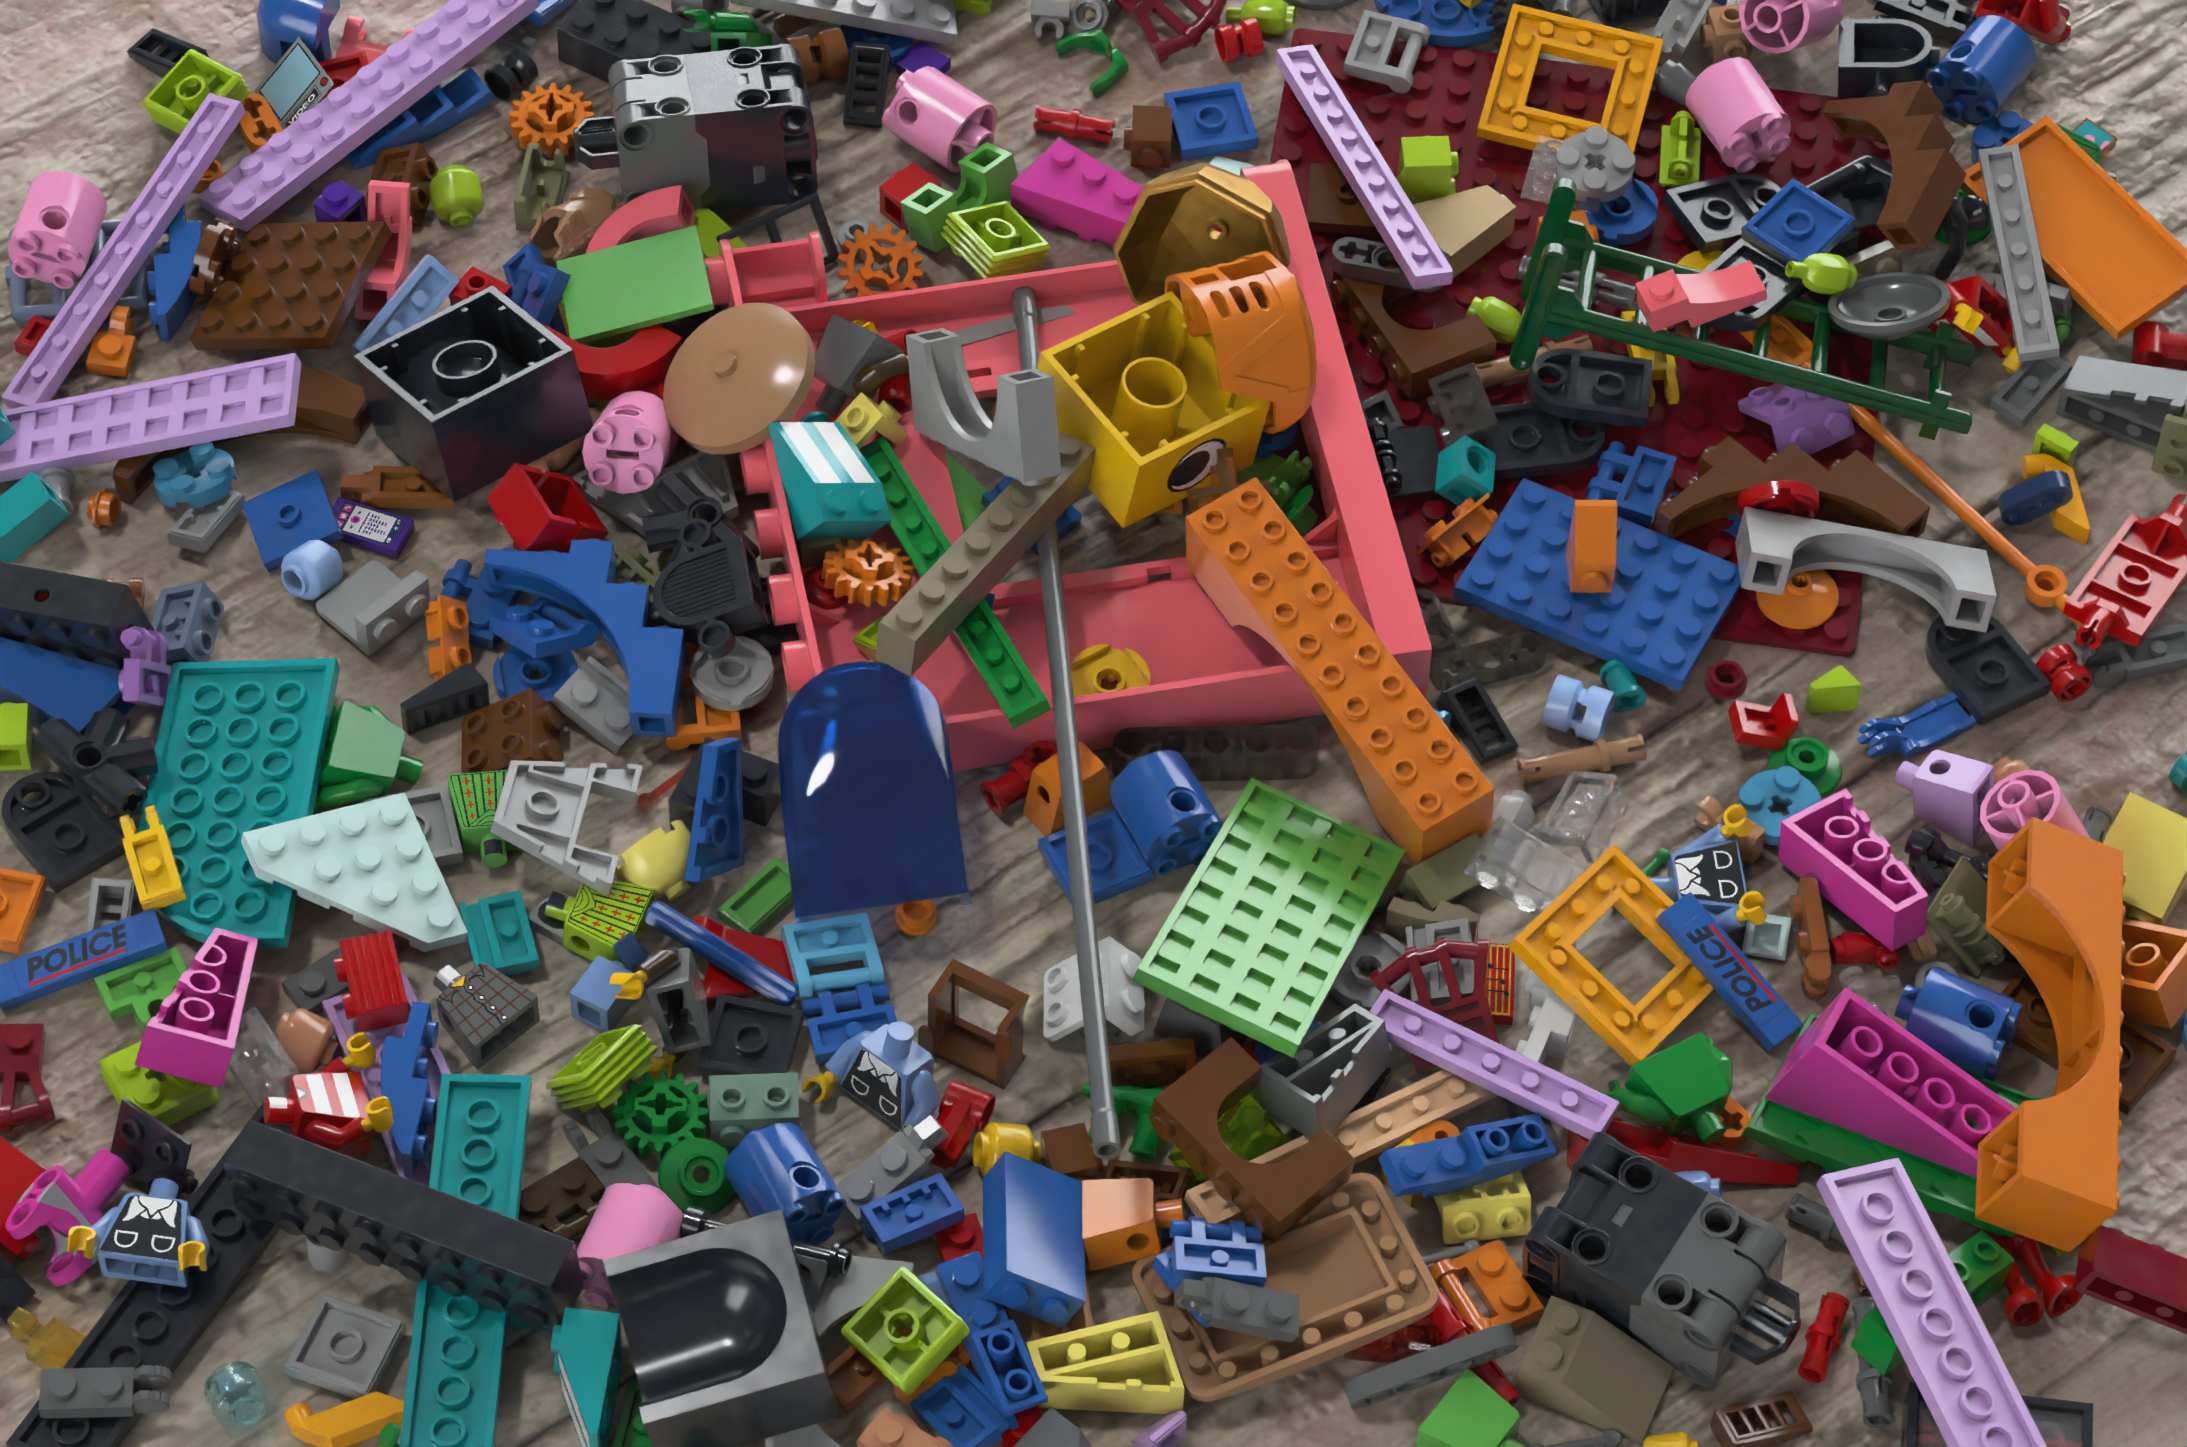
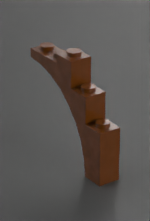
M1924 81L1893 83L1888 95L1831 100L1827 102L1822 111V114L1842 138H1865L1883 143L1889 147L1892 157V179L1887 201L1876 225L1897 250L1925 249L1929 247L1967 175L1956 162L1955 157L1949 152L1955 139L1938 118L1944 105L1935 96L1931 87Z
M301 364L294 426L211 441V443L215 446L233 439L260 434L300 433L325 436L357 445L371 425L372 419L361 386ZM191 446L119 459L114 466L112 478L115 482L116 493L120 496L121 501L132 505L153 482L155 476L153 465L161 459L171 458L182 452L189 451Z
M1728 436L1717 446L1710 445L1707 447L1698 461L1700 465L1698 476L1693 477L1687 483L1684 490L1676 497H1669L1660 504L1655 513L1657 520L1654 531L1663 534L1665 537L1676 539L1685 532L1708 522L1739 515L1737 498L1740 494L1754 485L1771 481H1797L1813 486L1819 492L1820 509L1818 508V515L1816 516L1818 518L1844 525L1915 538L1924 533L1930 506L1857 450L1844 460L1837 459L1827 470L1794 443L1790 444L1780 453H1772L1763 463Z

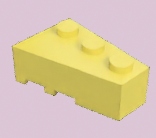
M1159 1311L1026 1342V1349L1048 1396V1402L1040 1404L1039 1408L1050 1409L1051 1407L1053 1409L1169 1414L1183 1411L1185 1388Z

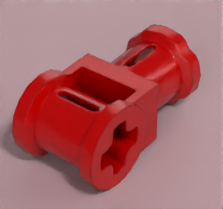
M1046 740L1033 742L1026 747L1022 755L1009 762V772L992 782L986 780L980 784V790L987 805L996 815L1001 816L1006 813L1007 807L1021 798H1024L1026 801L1032 771L1036 766L1057 754V746Z

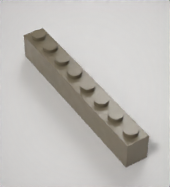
M1059 431L1062 475L1046 478V483L1036 486L1022 485L1021 481L1014 479L879 622L875 658L911 677L1090 484L1095 448Z

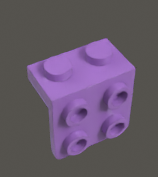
M1775 383L1769 387L1756 388L1749 392L1748 397L1738 401L1740 412L1772 426L1777 452L1779 453L1794 443L1805 453L1811 455L1855 434L1849 404L1839 400Z

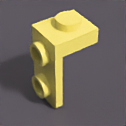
M862 392L834 421L840 422L858 449L865 444L876 430L897 446L909 434L897 422L902 416L885 400L878 405Z

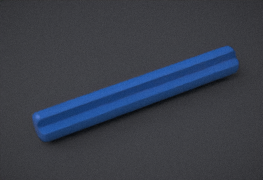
M655 901L647 910L645 915V922L686 948H690L694 953L780 1006L789 1007L795 1000L798 993V986L668 905L661 901Z

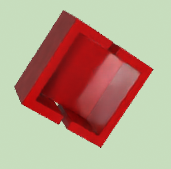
M514 463L486 498L496 513L495 519L507 530L514 541V548L518 551L542 552L554 550L559 553H569L571 539L587 540L595 538L603 541L609 533L573 477L550 471L543 473L541 469Z

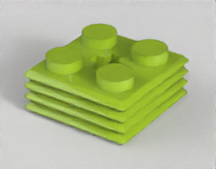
M190 49L141 104L145 106V110L148 111V115L151 116L152 120L181 135L209 93L241 101L242 103L251 93V89L248 88L241 74Z
M1007 201L947 214L950 219L945 220L947 225L943 226L945 231L940 234L951 245L952 252L964 258L974 269L975 276L980 280L1023 274L1027 271L1044 268L1042 262H1046L1044 256L1049 255L1047 250L1051 249V246Z
M638 1024L600 1033L546 1083V1089L552 1090L551 1096L557 1097L556 1103H562L561 1110L579 1108L584 1113L597 1104L601 1108H605L622 1095L623 1091L619 1086L629 1077L631 1080H635L651 1068L653 1063L649 1058L657 1052V1045H651L652 1039L646 1038L647 1032L641 1031V1025Z
M141 1041L100 1060L103 1079L118 1104L121 1105V1100L125 1097L166 1126H170L219 1101L215 1086L200 1084L193 1080L134 1065Z
M904 1266L900 1267L841 1329V1333L848 1342L905 1395H911L970 1332L963 1319ZM905 1325L908 1328H912L913 1332L908 1337L901 1336L898 1332L901 1326Z

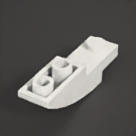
M1574 943L1572 946L1577 950L1576 943ZM1531 970L1525 986V991L1531 993L1529 1011H1532L1527 1026V1030L1531 1031L1528 1041L1522 1039L1519 1041L1515 1052L1542 1065L1547 1055L1564 1061L1572 1036L1576 1012Z

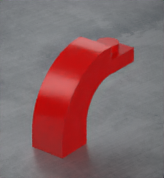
M658 324L641 328L625 343L609 348H593L582 345L544 325V327L573 349L586 399L611 401L622 393L642 391L665 380L671 362L683 344L681 336Z

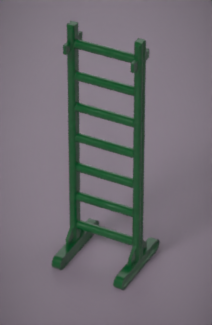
M1561 178L1554 183L1521 284L1520 297L1526 304L1511 347L1509 362L1513 368L1527 370L1531 367L1542 337L1559 340L1579 330L1923 423L1919 436L1935 440L1939 428L1961 434L1969 433L1972 425V413L1948 407L1952 393L1945 392L1946 360L1971 366L1976 354V345L1952 339L1955 325L1940 321L1935 334L1920 330L1915 334L1897 340L1871 339L1848 332L1838 326L1829 316L1828 305L1795 296L1775 314L1814 324L1811 367L1808 369L1768 358L1771 318L1754 330L1752 353L1709 342L1710 326L1706 323L1694 327L1693 337L1663 329L1653 332L1637 302L1634 322L1592 311L1591 306L1597 266L1640 277L1639 282L1671 269L1674 270L1675 274H1698L1702 271L1594 242L1584 223L1569 219L1577 194L1575 182L1568 178ZM1581 267L1577 294L1574 289L1559 286L1563 273L1568 274ZM1830 329L1872 340L1869 385L1826 374ZM1888 345L1927 355L1923 368L1930 370L1928 401L1885 390Z

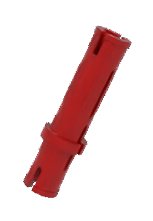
M1438 1288V1306L1427 1317L1441 1335L1439 1338L1440 1342L1445 1344L1474 1333L1472 1330L1474 1325L1469 1318H1463L1452 1305L1443 1289ZM1495 1360L1469 1369L1512 1407L1518 1402L1517 1400L1521 1399L1522 1395L1511 1384Z

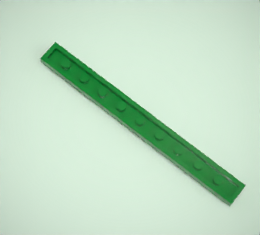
M883 436L861 447L859 451L882 482L891 517V522L888 525L921 578L952 545ZM984 598L953 632L1011 727L1015 729L1051 710L1044 693Z

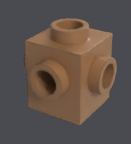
M1740 4L1712 7L1707 10L1706 22L1700 26V39L1702 46L1706 48L1711 65L1736 57L1750 61L1752 44L1742 31L1739 19Z

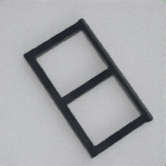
M816 192L716 237L719 244V240H731L765 224L771 244L782 242L775 219L810 204L828 254L823 257L824 266L837 261L839 255L819 195Z

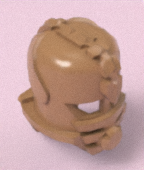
M591 187L572 193L568 196L569 199L561 205L550 207L538 216L535 227L530 231V243L540 248L543 258L552 259L554 262L585 254L588 244L598 228L611 214L621 207L619 203H615L611 194L603 189ZM560 217L559 225H557V220Z

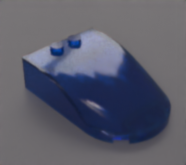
M855 661L840 664L813 677L796 693L789 703L780 724L777 745L785 841L794 912L798 923L807 922L809 917L958 895L961 896L964 905L973 904L950 736L944 714L933 694L916 677H910L886 663L875 661Z

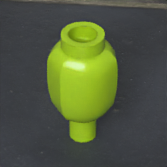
M1250 0L1242 7H1227L1226 22L1240 23L1241 20L1255 18L1262 34L1281 35L1287 29H1295L1297 9L1296 6H1289L1284 0Z
M1813 254L1805 258L1803 262L1789 261L1785 267L1787 277L1799 278L1806 288L1822 294L1834 295L1846 288L1850 289L1854 286L1857 279L1855 266L1848 264L1842 256L1835 254Z
M1490 296L1483 300L1475 297L1465 318L1477 313L1497 343H1513L1521 314L1509 304Z

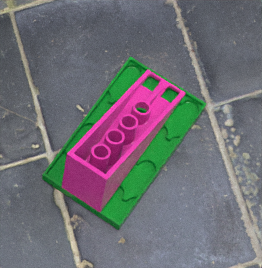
M1845 988L1819 1016L1810 1013L1803 1021V1025L1799 1028L1797 1035L1789 1046L1766 1091L1745 1126L1742 1135L1805 1163L1807 1160H1810L1834 1172L1899 1157L1924 1208L1938 1214L1944 1211L1995 1235L2013 1237L2016 1233L1975 1219L1978 1144L2023 1101L2041 1099L1989 1079H1981L1966 1073L1851 990Z

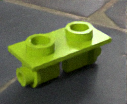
M1687 111L1677 112L1672 118L1670 126L1662 125L1659 186L1681 187L1699 182L1701 128H1694L1695 121Z

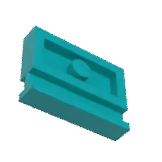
M521 890L478 899V903L466 905L465 902L459 903L460 915L468 931L466 938L474 967L478 964L486 963L505 976L540 969L539 957Z

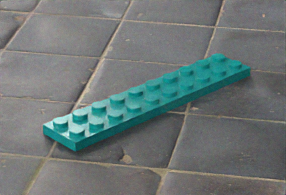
M441 1075L429 1187L518 1220L532 1090L530 1075ZM423 1279L418 1282L399 1447H495L509 1312H493L484 1307L480 1301L465 1295L454 1297L444 1292L438 1285Z

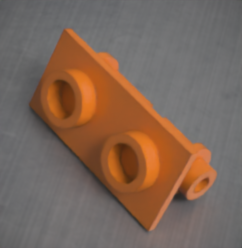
M1487 493L1476 503L1471 497L1468 498L1452 512L1455 516L1452 522L1448 525L1443 520L1436 523L1423 535L1428 541L1417 553L1420 555L1428 548L1433 553L1431 554V559L1437 567L1451 566L1454 561L1471 548L1462 535H1465L1472 545L1475 546L1488 535L1499 516L1494 510H1487L1483 506V503L1490 495Z
M437 595V600L429 602V609L425 610L427 640L430 642L440 640V646L428 649L429 677L433 678L434 682L465 663L469 662L472 664L468 634L469 615L466 602L444 595Z

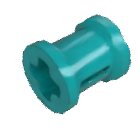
M1613 659L1604 664L1599 673L1600 681L1607 685L1608 690L1616 692L1613 711L1619 713L1639 709L1647 700L1645 690L1638 686L1634 676L1635 672L1630 671L1624 664Z

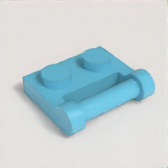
M867 913L783 925L781 935L794 984L798 986V999L810 998L814 992L853 987L869 983L870 987L884 984V971ZM858 960H863L865 965L863 968L811 976L808 968Z

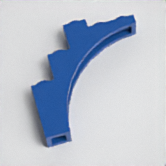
M595 538L587 540L571 539L569 553H559L554 550L542 552L518 551L513 548H503L501 550L486 549L484 565L490 587L520 590L549 599L574 612L582 619H587L597 625L601 636L616 653L629 680V715L633 735L675 737L687 659L684 629H674L669 626L649 627L651 619L649 602L651 600L648 585H638L633 582L614 583L617 563L612 541H602Z

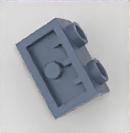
M204 582L161 590L151 625L155 631L160 632L168 641L166 662L186 659L188 662H209L218 629L223 618L224 605Z

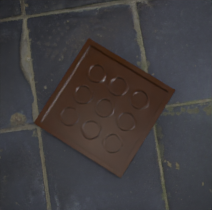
M385 221L257 224L245 235L239 254L231 261L224 274L226 277L224 282L218 286L215 294H213L190 337V341L196 350L331 349L392 232Z

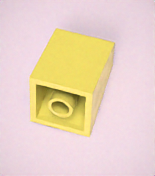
M2129 792L2103 844L2124 851L2123 870L2126 872V881L2123 886V905L2126 911L2129 912L2127 917L2132 920L2164 926L2187 888V818Z

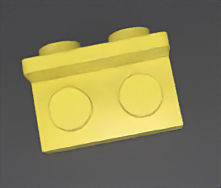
M1520 1170L1466 1189L1434 1196L1441 1215L1442 1239L1445 1244L1464 1243L1468 1240L1480 1241L1527 1235L1531 1229V1196Z

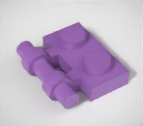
M137 626L125 629L121 633L120 638L125 647L131 651L130 658H124V669L119 674V689L123 694V701L151 708H164L172 666L166 665L168 641L157 631L146 630Z

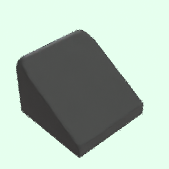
M1387 390L1360 402L1366 422L1371 418L1377 417L1387 424L1389 430L1404 427Z

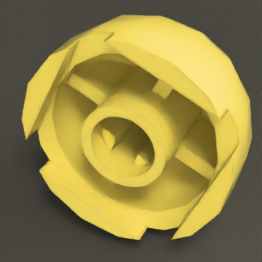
M682 820L671 822L675 830L665 834L660 827L640 839L620 855L625 863L621 867L619 865L616 866L614 875L617 880L655 888L654 900L666 896L669 901H673L687 892L691 886L684 880L691 833Z

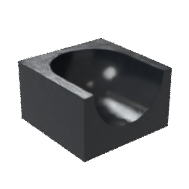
M493 285L353 356L376 435L454 502L504 477L514 463L527 465L587 434L593 426L573 349Z
M782 1209L603 1260L638 1379L643 1407H639L643 1425L653 1447H738L841 1417L799 1258Z

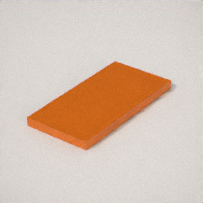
M2045 116L2003 145H2019L2044 271L2061 287L2069 288L2071 297L2116 341L2187 292V249L2048 116ZM1978 162L1965 171L1967 175L1960 189L1966 195H1974L1984 200L1987 204L1980 164Z

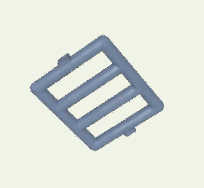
M122 219L103 220L90 255V266L105 246V236H112ZM13 229L9 232V240L12 235ZM150 254L132 279V296L120 297L115 304L130 307V313L145 311L149 306L147 271H152ZM9 257L10 266H5V278L7 286H10L11 315L13 320L16 322H29L32 316H38L47 320L55 319L68 300L67 289L58 288L51 283L52 303L27 305L26 278L19 277L12 271L11 266L13 262Z

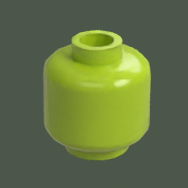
M450 165L441 168L430 182L429 191L433 210L438 219L450 222L452 226L461 227L472 223L474 217L483 211L485 202L480 179L475 172L467 169V167L463 165Z

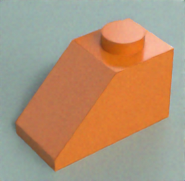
M1575 500L1566 551L1570 592H1612L1616 569L1617 500Z

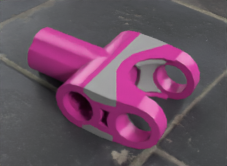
M104 1149L96 1152L74 1180L62 1166H53L43 1172L30 1185L13 1208L5 1227L14 1239H22L34 1232L39 1226L44 1225L49 1226L53 1232L56 1245L54 1255L50 1260L51 1265L46 1275L55 1286H62L75 1280L98 1260L97 1250L94 1251L92 1259L84 1257V1250H74L71 1253L66 1252L68 1233L75 1226L91 1227L104 1216L101 1210L130 1176L128 1166L120 1157Z

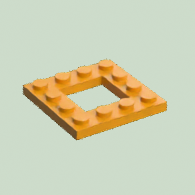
M1513 4L1476 137L1556 156L1557 150L1566 139L1577 133L1585 132L1589 127L1600 126L1606 129L1608 134H1612L1624 141L1634 154L1664 40ZM1540 52L1615 70L1601 124L1525 106ZM1588 163L1590 165L1602 167V165L1599 163Z
M1614 844L1508 945L1510 950L1630 1066L1644 1060L1714 990L1713 986L1656 921V918L1673 905L1674 902ZM1612 906L1675 965L1635 1006L1572 946Z

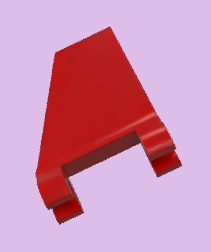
M694 916L693 921L794 983L783 941L728 929L708 917ZM711 962L708 963L704 981L701 979L707 1002L717 1001L718 994L741 997L759 993Z

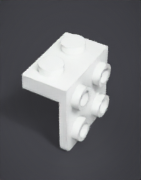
M1108 936L1098 942L1105 1018L1128 1035L1133 1036L1144 1030V986L1133 981L1142 959L1136 953L1131 952ZM1077 954L1054 965L1044 975L1043 1034L1051 1042H1055L1084 1026Z

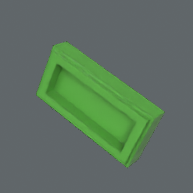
M775 857L717 909L718 919L733 930L757 935L808 889V880Z

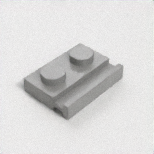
M589 656L586 662L554 694L550 703L616 755L634 736L629 715L630 686L593 657Z
M1468 918L1425 924V928L1414 930L1412 926L1406 927L1407 948L1416 946L1418 950L1434 945V940L1445 937L1448 941L1472 942L1471 926ZM1451 958L1462 997L1473 996L1474 960ZM1440 962L1422 966L1434 1007L1450 1003L1451 998ZM1409 971L1411 999L1413 1003L1420 1005L1413 978Z

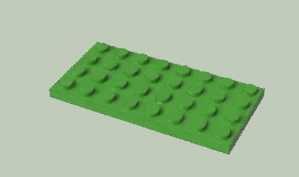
M1251 777L1138 966L1133 981L1152 992L1161 994L1188 1007L1194 1012L1201 1013L1226 1025L1236 1032L1249 1036L1273 1050L1280 1051L1294 1058L1398 869L1406 850Z

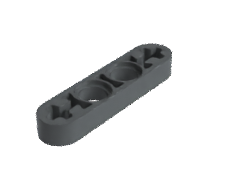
M1511 1324L1494 1325L1354 1377L1344 1384V1389L1351 1408L1367 1407L1465 1371L1466 1368L1470 1369L1503 1357L1518 1348V1344Z

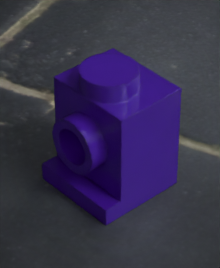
M341 180L338 183L326 186L324 192L314 203L316 222L367 221L364 194Z

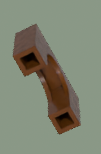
M1367 258V263L1371 264V258ZM1384 260L1378 263L1385 269L1399 267V264L1392 260ZM1333 270L1332 282L1329 285L1332 298L1337 304H1342L1349 314L1353 328L1357 332H1362L1368 341L1373 356L1376 359H1381L1388 369L1392 383L1396 387H1401L1409 400L1472 376V365L1495 359L1497 341L1477 313L1437 329H1411L1394 321L1386 313L1385 308L1393 301L1415 293L1417 290L1344 277Z
M1230 1037L1154 1098L1149 1120L1160 1137L1170 1140L1182 1151L1185 1161L1191 1168L1196 1171L1201 1170L1213 1182L1216 1192L1222 1199L1227 1202L1232 1201L1244 1213L1245 1219L1251 1227L1258 1229L1274 1242L1349 1180L1356 1159L1325 1129L1292 1156L1277 1163H1253L1234 1154L1221 1139L1217 1120L1256 1088L1262 1067Z

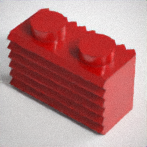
M386 930L383 933L377 932L374 935L369 933L367 936L360 935L358 938L342 939L339 942L341 957L333 958L338 984L347 982L349 993L341 994L346 1019H355L358 1033L407 1023L409 1007L392 932Z

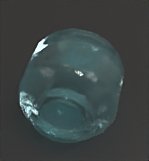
M233 1361L223 1364L210 1374L204 1385V1398L218 1423L228 1429L239 1430L253 1427L262 1420L271 1404V1394L256 1367L248 1362Z

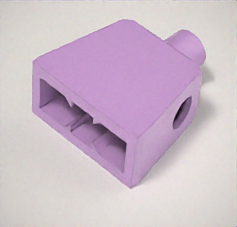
M1941 750L1932 751L1921 766L1908 761H1904L1900 765L1896 773L1895 783L1913 791V813L1916 817L1959 841L1974 847L1986 831L1980 821V807L1986 794L1994 786V766Z

